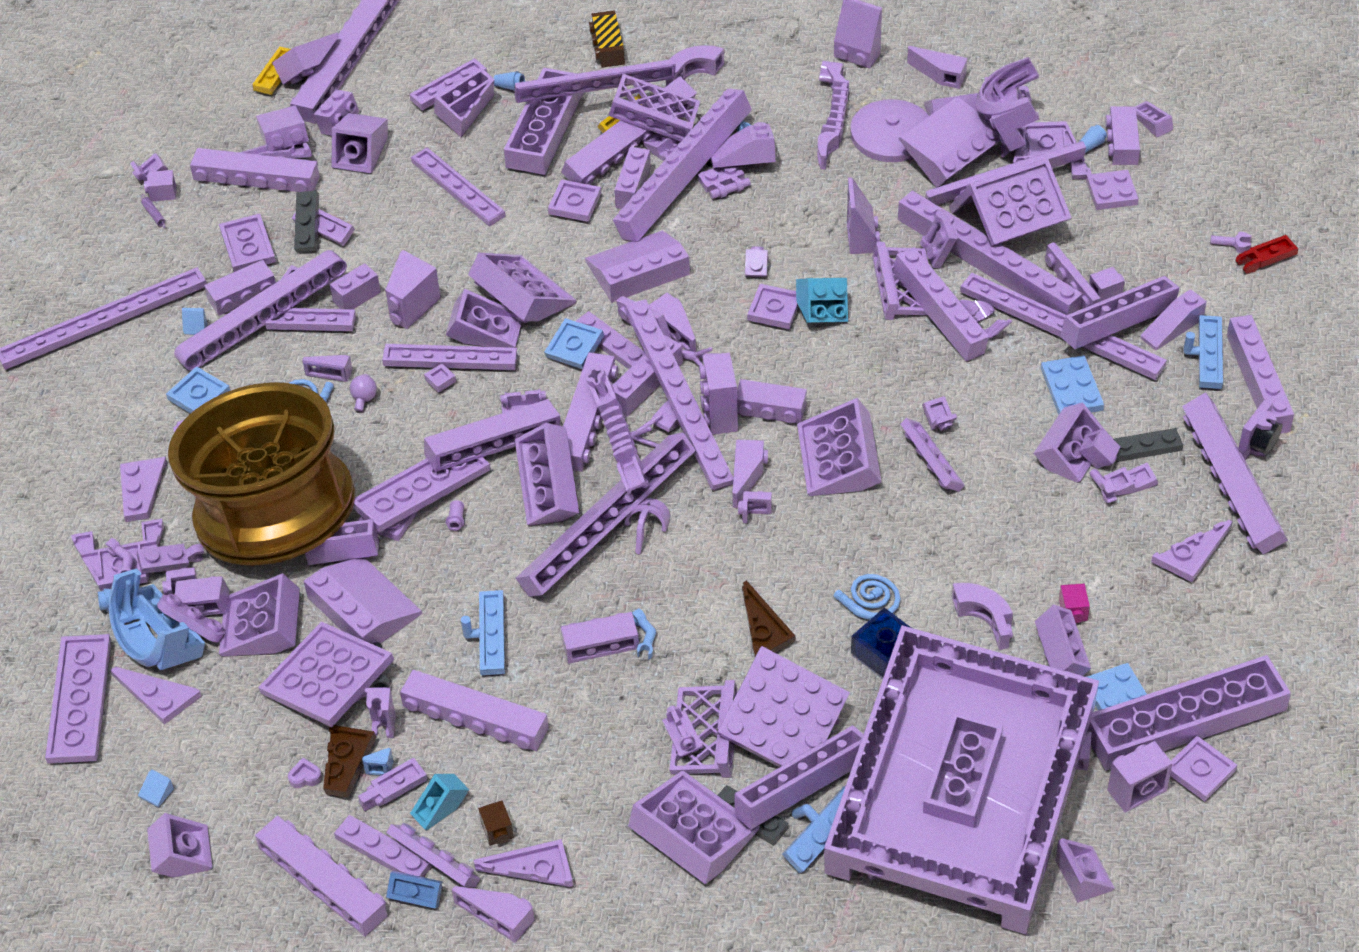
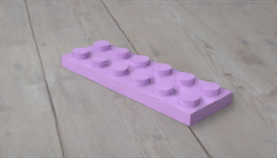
M481 457L436 472L426 458L355 497L353 509L365 520L373 519L376 530L381 532L490 471V463Z
M110 634L61 637L45 755L47 763L97 761L111 648Z

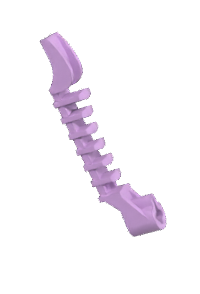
M830 61L822 62L819 81L828 82L833 90L830 115L827 118L826 125L823 124L821 134L818 136V164L820 169L826 170L829 154L839 149V143L842 141L849 96V81L843 77L844 64Z
M593 367L587 371L585 379L601 412L600 415L610 438L614 452L613 455L618 462L616 465L629 494L634 489L647 486L641 460L637 454V449L634 446L635 443L628 429L629 426L622 412L623 409L611 381L602 367Z

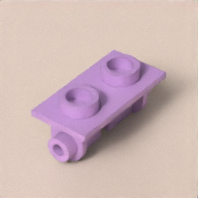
M541 389L525 391V395H521V392H505V395H500L502 413L546 400V392L541 391Z
M675 706L668 707L667 718L662 721L680 758L703 748L686 711H680Z

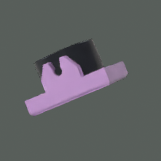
M1267 399L1261 403L1243 427L1239 450L1245 460L1250 453L1255 456L1269 454L1281 434L1283 425L1276 421V417L1271 412L1273 402Z

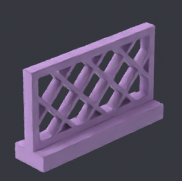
M623 74L608 116L682 141L693 127L700 101ZM624 82L632 84L635 88L628 90ZM649 90L653 92L654 95L647 96L644 91ZM639 93L642 98L635 100L632 94ZM626 96L629 99V101L622 99L621 97ZM664 97L671 98L674 102L667 103ZM658 99L661 105L655 107L651 101ZM646 103L649 108L641 106L640 104ZM683 104L694 106V108L686 110ZM677 106L681 112L674 114L671 108ZM666 110V112L668 113V115H667V114H664V113H661V112H659V111ZM685 117V118L687 119V121H684V120H681V119H678V118Z
M876 242L872 259L885 319L894 320L895 314L927 315L919 303L908 296L910 294L908 290L903 293L896 288L899 284L903 287L904 285L892 272L895 260L890 258L889 255H896L911 248L886 247L885 242ZM916 248L928 263L925 248ZM903 300L911 306L900 307L899 303Z
M725 680L724 686L679 687L676 708H679L680 711H683V708H685L684 710L687 715L690 713L696 718L691 722L694 728L701 723L707 729L698 735L705 750L696 757L691 753L686 755L691 761L685 766H677L680 756L672 743L671 774H678L683 770L687 774L720 773L721 777H732L735 744L717 735L716 729H719L738 692L735 680ZM713 694H721V698L714 704L707 700ZM695 695L698 698L689 706L684 702V696ZM701 703L709 707L701 715L694 711ZM714 712L719 716V719L710 725L705 719ZM713 733L717 740L708 746L702 740ZM709 754L715 758L712 765H703L700 762Z

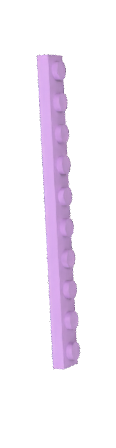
M198 267L1 347L0 363L4 370L200 290L207 284Z
M971 273L961 285L960 292L979 301H985L1001 311L1054 335L1061 336L1065 314L974 273ZM1112 335L1082 346L1154 380L1160 375L1167 362L1164 358Z
M647 300L625 304L624 310L685 436L696 450L694 455L711 490L732 485L734 478Z

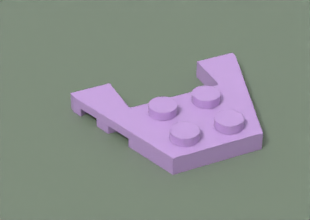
M1033 122L1025 125V146L1017 149L1013 163L1077 143L1067 122ZM1085 158L1070 162L1072 180L1086 179L1087 175L1092 174L1090 168L1085 163Z
M163 519L141 522L143 541L121 545L122 548L133 555L131 570L137 568L140 571L136 555L137 549L159 546L164 529ZM92 531L71 535L73 544L99 590L103 591V588L111 589L114 575L122 569L123 559L117 555H111L107 551L109 547L95 550ZM150 573L141 574L140 584L148 582Z

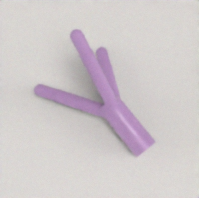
M712 347L698 352L682 349L683 359L693 360L698 366L703 365L699 358L720 353H708L713 350Z
M662 414L657 415L637 430L632 431V439L656 448L659 444L639 436L651 431L652 428L650 426L661 419Z

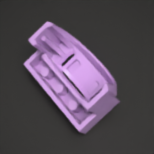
M1029 57L1005 65L993 72L982 84L976 98L978 110L983 113L986 121H990L993 129L998 130L1001 143L1007 145L1010 152L1025 146V125L1039 120V114L1035 111L1029 97L1024 98L1018 88L1039 78V73Z

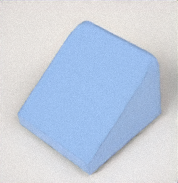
M182 308L184 334L195 335L207 327L208 323L204 308Z
M391 748L366 755L362 759L365 774L379 776L392 770L394 761Z
M151 769L138 797L159 808L174 790L172 782L168 777Z

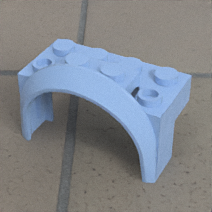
M137 568L114 575L109 599V617L114 636L127 655L143 666L150 667L156 665L160 670L202 657L205 642L196 632L189 629L184 622L179 623L157 607V603L163 594L154 584L139 588L141 572ZM140 619V621L124 625L125 623L132 622V620ZM146 622L158 634L157 639L150 632Z

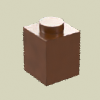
M503 800L478 808L480 822L489 846L503 844L509 839L514 838L512 823Z

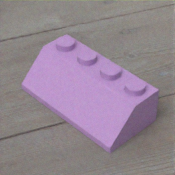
M544 423L516 438L515 445L527 525L560 522L578 514L579 509L566 427Z

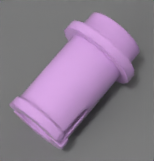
M458 500L450 503L449 516L446 518L447 527L453 531L459 530L464 525V503Z

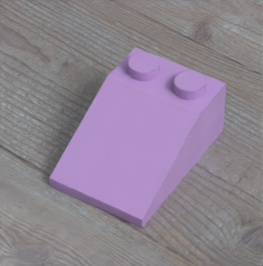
M843 0L834 39V57L871 68L881 51L882 7L860 0Z
M338 32L293 47L272 62L282 83L291 82L296 84L303 80L302 76L305 77L313 73V68L321 63L339 37Z
M757 122L727 138L711 157L713 168L776 162L774 136L770 124Z
M851 177L848 178L847 194L850 254L873 253L876 242H880L879 231H875V229H878V216H874L873 207Z
M464 288L454 303L446 336L464 344L515 348L522 321L518 320L516 314L505 309L502 305Z

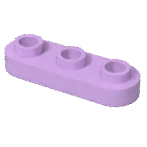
M162 595L157 603V607L163 613L179 623L184 622L189 629L209 641L219 642L225 633L220 622L209 619L202 615L199 609L182 603L176 595Z

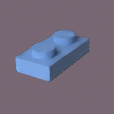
M392 871L390 872L386 898L437 908L443 881Z

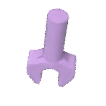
M1238 232L1236 237L1211 235L1210 244L1234 246L1237 253H1243L1250 250L1252 236L1245 232Z
M1097 469L1091 470L1090 476L1101 489L1103 500L1106 503L1116 501L1117 498L1113 494L1116 489L1110 479L1105 480Z

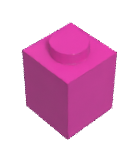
M1085 583L1061 585L1059 594L1060 607L1072 611L1075 623L1088 621L1090 605Z

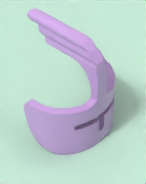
M959 300L977 323L995 312L993 306L985 301ZM999 319L989 328L983 330L989 338H993L1005 329L1012 320L1008 319L1005 321Z
M645 498L626 516L625 525L629 526L632 514L641 511L637 525L636 554L641 553L645 521L648 513H653L660 519L662 531L666 532L670 520L669 509L657 499Z

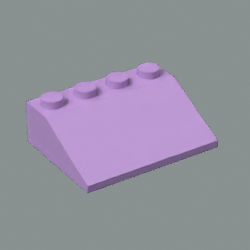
M959 97L954 98L899 138L900 142L936 188L940 187L1000 142L999 132L997 129H993L990 121H986L983 114Z
M663 230L645 236L638 242L631 241L585 258V262L611 303L621 296L629 297L690 275L687 252L680 242Z
M478 252L468 274L475 280L474 283L486 289L489 296L498 299L505 309L512 311L516 314V318L524 323L528 321L538 322L574 305L577 301L522 255Z
M858 398L797 424L806 488L809 496L862 491L882 482L870 412Z
M365 557L323 567L304 580L307 598L340 630L371 644L384 642L422 614V611Z
M683 770L633 804L628 827L704 884L708 883L727 867L757 833L760 827L757 826L750 830L735 816L734 807Z

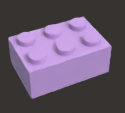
M730 353L703 356V365L699 366L700 379H703V381H700L701 395L704 394V396H700L701 408L706 411V413H703L704 419L712 435L737 432V385Z

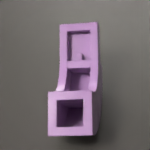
M703 45L679 51L670 58L676 62L675 79L680 76L685 79L696 73H707L715 76L724 65V49ZM675 79L666 80V86L673 82Z
M972 583L953 584L952 601L957 616H975L984 620L993 631L998 649H1008L1009 640L1013 638L1011 628L1013 612L1008 603L999 594L987 587Z

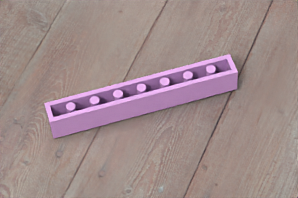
M681 76L665 87V89L695 99L697 94ZM664 97L667 103L674 102L671 98ZM658 99L651 101L655 107L661 105ZM643 103V104L641 105V106H644V107L649 108L646 103ZM683 104L686 110L692 108L691 105ZM677 106L671 108L674 114L681 112ZM666 110L659 111V112H661V113H664V114H667V115H668V113L666 112ZM620 120L566 160L561 173L569 181L590 185L598 174L603 175L613 163L618 164L624 155L628 153L630 147L637 148L638 144L642 141L645 142L652 137L654 132Z
M1205 392L1183 405L1182 407L1186 413L1183 418L1190 428H1194L1195 431L1192 435L1198 444L1202 443L1204 447L1201 449L1203 456L1207 462L1211 460L1213 465L1210 466V469L1216 479H1221L1222 482L1219 484V487L1224 495H1229L1231 498L1228 504L1234 513L1238 512L1240 518L1237 521L1243 531H1248L1249 536L1246 538L1253 549L1258 548L1264 555L1288 541L1213 400Z

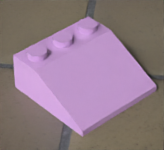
M282 573L230 594L227 612L223 614L222 628L225 633L220 640L219 655L275 654L295 646L300 588Z

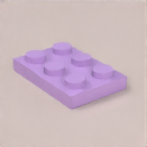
M260 214L219 224L234 272L261 260L266 265L276 262Z

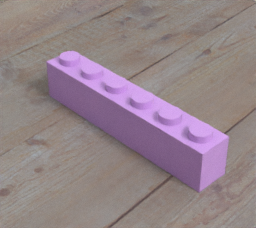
M197 148L190 163L193 180L294 192L315 190L320 177L317 161Z
M913 247L896 254L892 272L964 360L969 361L983 355L989 336L916 248Z
M1163 276L1068 314L1064 318L1060 337L1071 347L1077 349L1160 315L1177 298L1180 287L1166 276Z
M1252 315L1230 318L1227 338L1256 408L1265 399L1273 402L1271 412L1276 417V421L1283 425L1281 434L1290 432L1294 413Z
M588 352L563 425L567 430L572 469L574 471L582 472L585 463H589L590 447L595 445L596 429H600L602 422L601 412L585 379V374L591 368L599 366L604 369L612 383V380L616 379L618 375V366H615L614 356Z
M549 399L426 437L424 438V455L434 470L438 472L515 447L516 438L544 423L560 426V414Z
M412 670L400 691L402 705L410 711H419L431 718L448 721L454 726H463L472 729L478 734L484 733L493 736L499 741L516 744L522 749L537 751L549 729L548 718L545 713L416 670Z
M852 725L736 792L735 816L751 830L852 770L864 734Z
M277 815L255 835L258 848L364 937L387 917L386 902L380 894H373L360 878H353L343 864H336L326 850H319L312 839L306 834L302 836L297 832L296 827L289 820L284 821Z

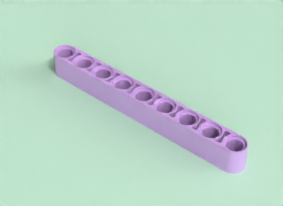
M332 250L323 252L178 345L174 351L175 358L187 370L192 371L195 367L199 368L264 326L266 320L275 319L343 275L347 268L346 262Z

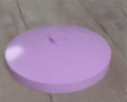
M894 99L876 101L864 106L854 115L851 122V139L854 146L862 154L872 159L883 162L907 161L913 159V157L900 142L899 138L928 118L929 115L919 106L907 101Z

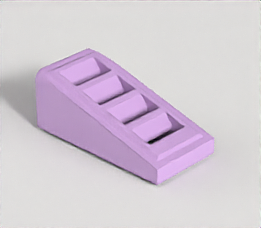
M1148 101L1135 106L1137 119L1156 137H1160L1173 130L1172 116Z
M348 355L304 357L302 360L306 376L348 382L352 372L351 358Z

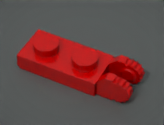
M1283 235L1251 247L1250 250L1237 255L1235 261L1238 265L1245 264L1243 271L1246 274L1253 273L1259 267L1262 268L1298 254V247L1287 235Z

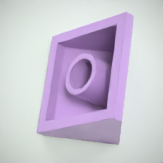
M1064 838L1058 841L1055 861L1077 903L1115 889L1092 846Z

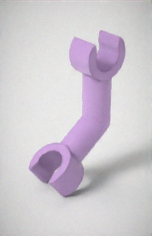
M111 538L105 543L109 547L107 551L111 555H117L123 559L122 569L117 574L130 571L133 555L122 548L116 539Z

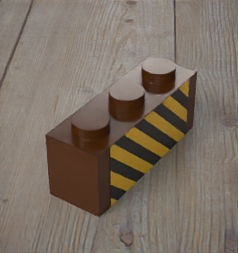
M615 10L591 13L592 22H589L590 34H594L591 35L592 45L597 47L594 48L595 59L600 60L601 68L625 65L624 47Z

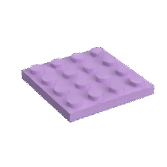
M320 622L258 688L261 694L332 727L365 692V688H369L395 659L389 651L324 622Z
M761 646L716 734L781 767L827 740L850 692Z

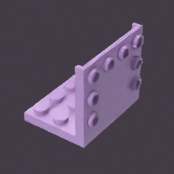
M1048 158L981 181L969 183L966 185V189L960 191V195L956 196L949 205L953 214L962 206L974 202L991 246L1063 223L1072 218Z

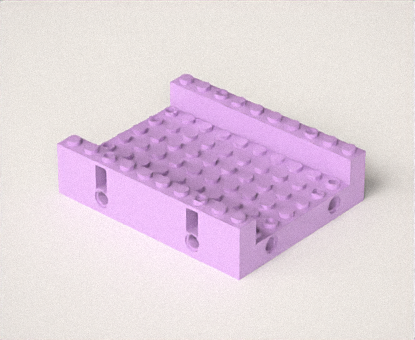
M902 625L824 847L825 874L850 881L853 870L1001 914V927L1027 934L1094 712L1099 680Z

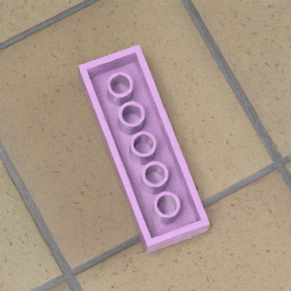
M543 68L538 80L577 73ZM583 93L527 101L504 148L506 168L545 175Z

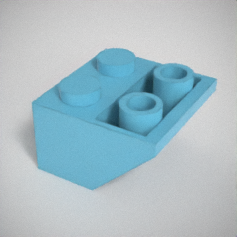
M847 278L796 279V301L807 323L848 322Z

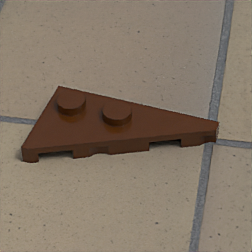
M747 580L744 581L742 592L754 657H756L761 646L776 653L795 642V634Z

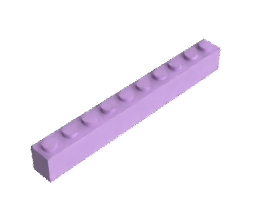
M361 0L358 7L353 10L349 20L344 23L335 43L321 63L313 70L314 72L309 75L304 85L300 87L295 98L291 100L290 107L296 105L303 121L317 123L313 114L335 90L340 89L399 0Z
M727 89L724 91L723 95L701 117L694 128L689 131L687 136L619 211L613 222L623 240L638 242L751 112L752 109L744 90Z
M911 191L899 201L898 220L923 236L928 233L933 224L936 212L938 210L945 211L949 216L957 237L950 252L1016 293L1065 315L1081 310L1083 293L1004 245L997 244L991 246L987 235L916 192Z
M683 432L669 435L641 461L647 486H641L628 494L621 479L515 578L529 597L543 595L696 451Z

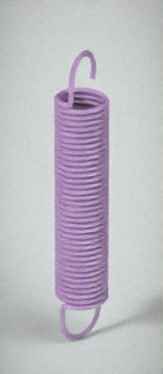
M141 195V203L158 226H163L166 229L164 217L148 197L142 199Z

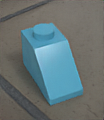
M434 774L410 814L425 830H428L457 810L469 789L455 774Z

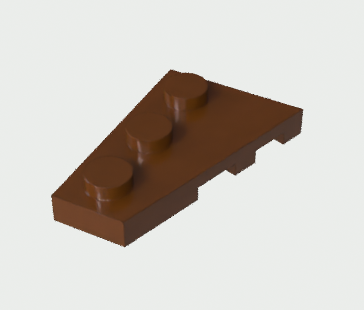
M333 725L329 727L330 742H328L327 746L328 762L325 765L323 789L328 795L349 798L364 766L362 759L364 756L369 755L377 737L374 731Z

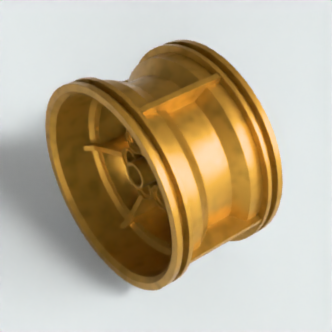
M280 382L259 383L240 387L214 397L195 409L182 421L174 432L168 448L169 463L178 483L196 497L192 512L193 526L203 548L214 557L239 565H266L282 562L318 547L332 537L348 519L354 506L355 487L347 466L330 452L335 433L334 422L327 403L316 392L300 385Z

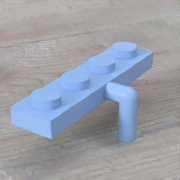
M1199 315V346H1193L1195 334L1187 332L1183 351L1187 355H1199V387L1222 389V317Z
M503 590L479 592V628L472 629L470 617L463 616L461 618L463 636L466 639L479 638L480 675L505 674Z
M846 785L819 814L809 804L802 805L792 811L793 818L798 819L806 815L811 821L782 853L798 873L803 872L824 849Z

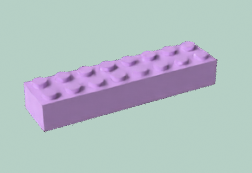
M1268 655L1093 712L1088 732H1092L1091 746L1105 771L1111 769L1112 762L1117 757L1132 753L1142 744L1147 745L1155 741L1162 751H1166L1190 743L1196 736L1202 739L1286 711L1291 692Z

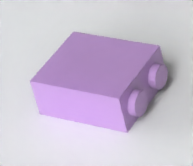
M296 105L256 116L260 134L269 152L309 141L304 121Z

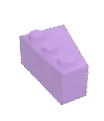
M479 68L435 96L434 113L462 137L494 96L495 79L485 70Z

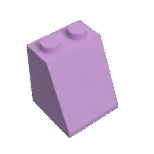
M348 113L332 128V168L372 173L388 137V119Z
M404 250L399 254L385 290L390 320L394 324L408 329L441 298L437 269Z

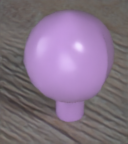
M368 374L355 377L350 384V393L356 400L354 410L358 412H363L365 402L373 399L376 394V383Z

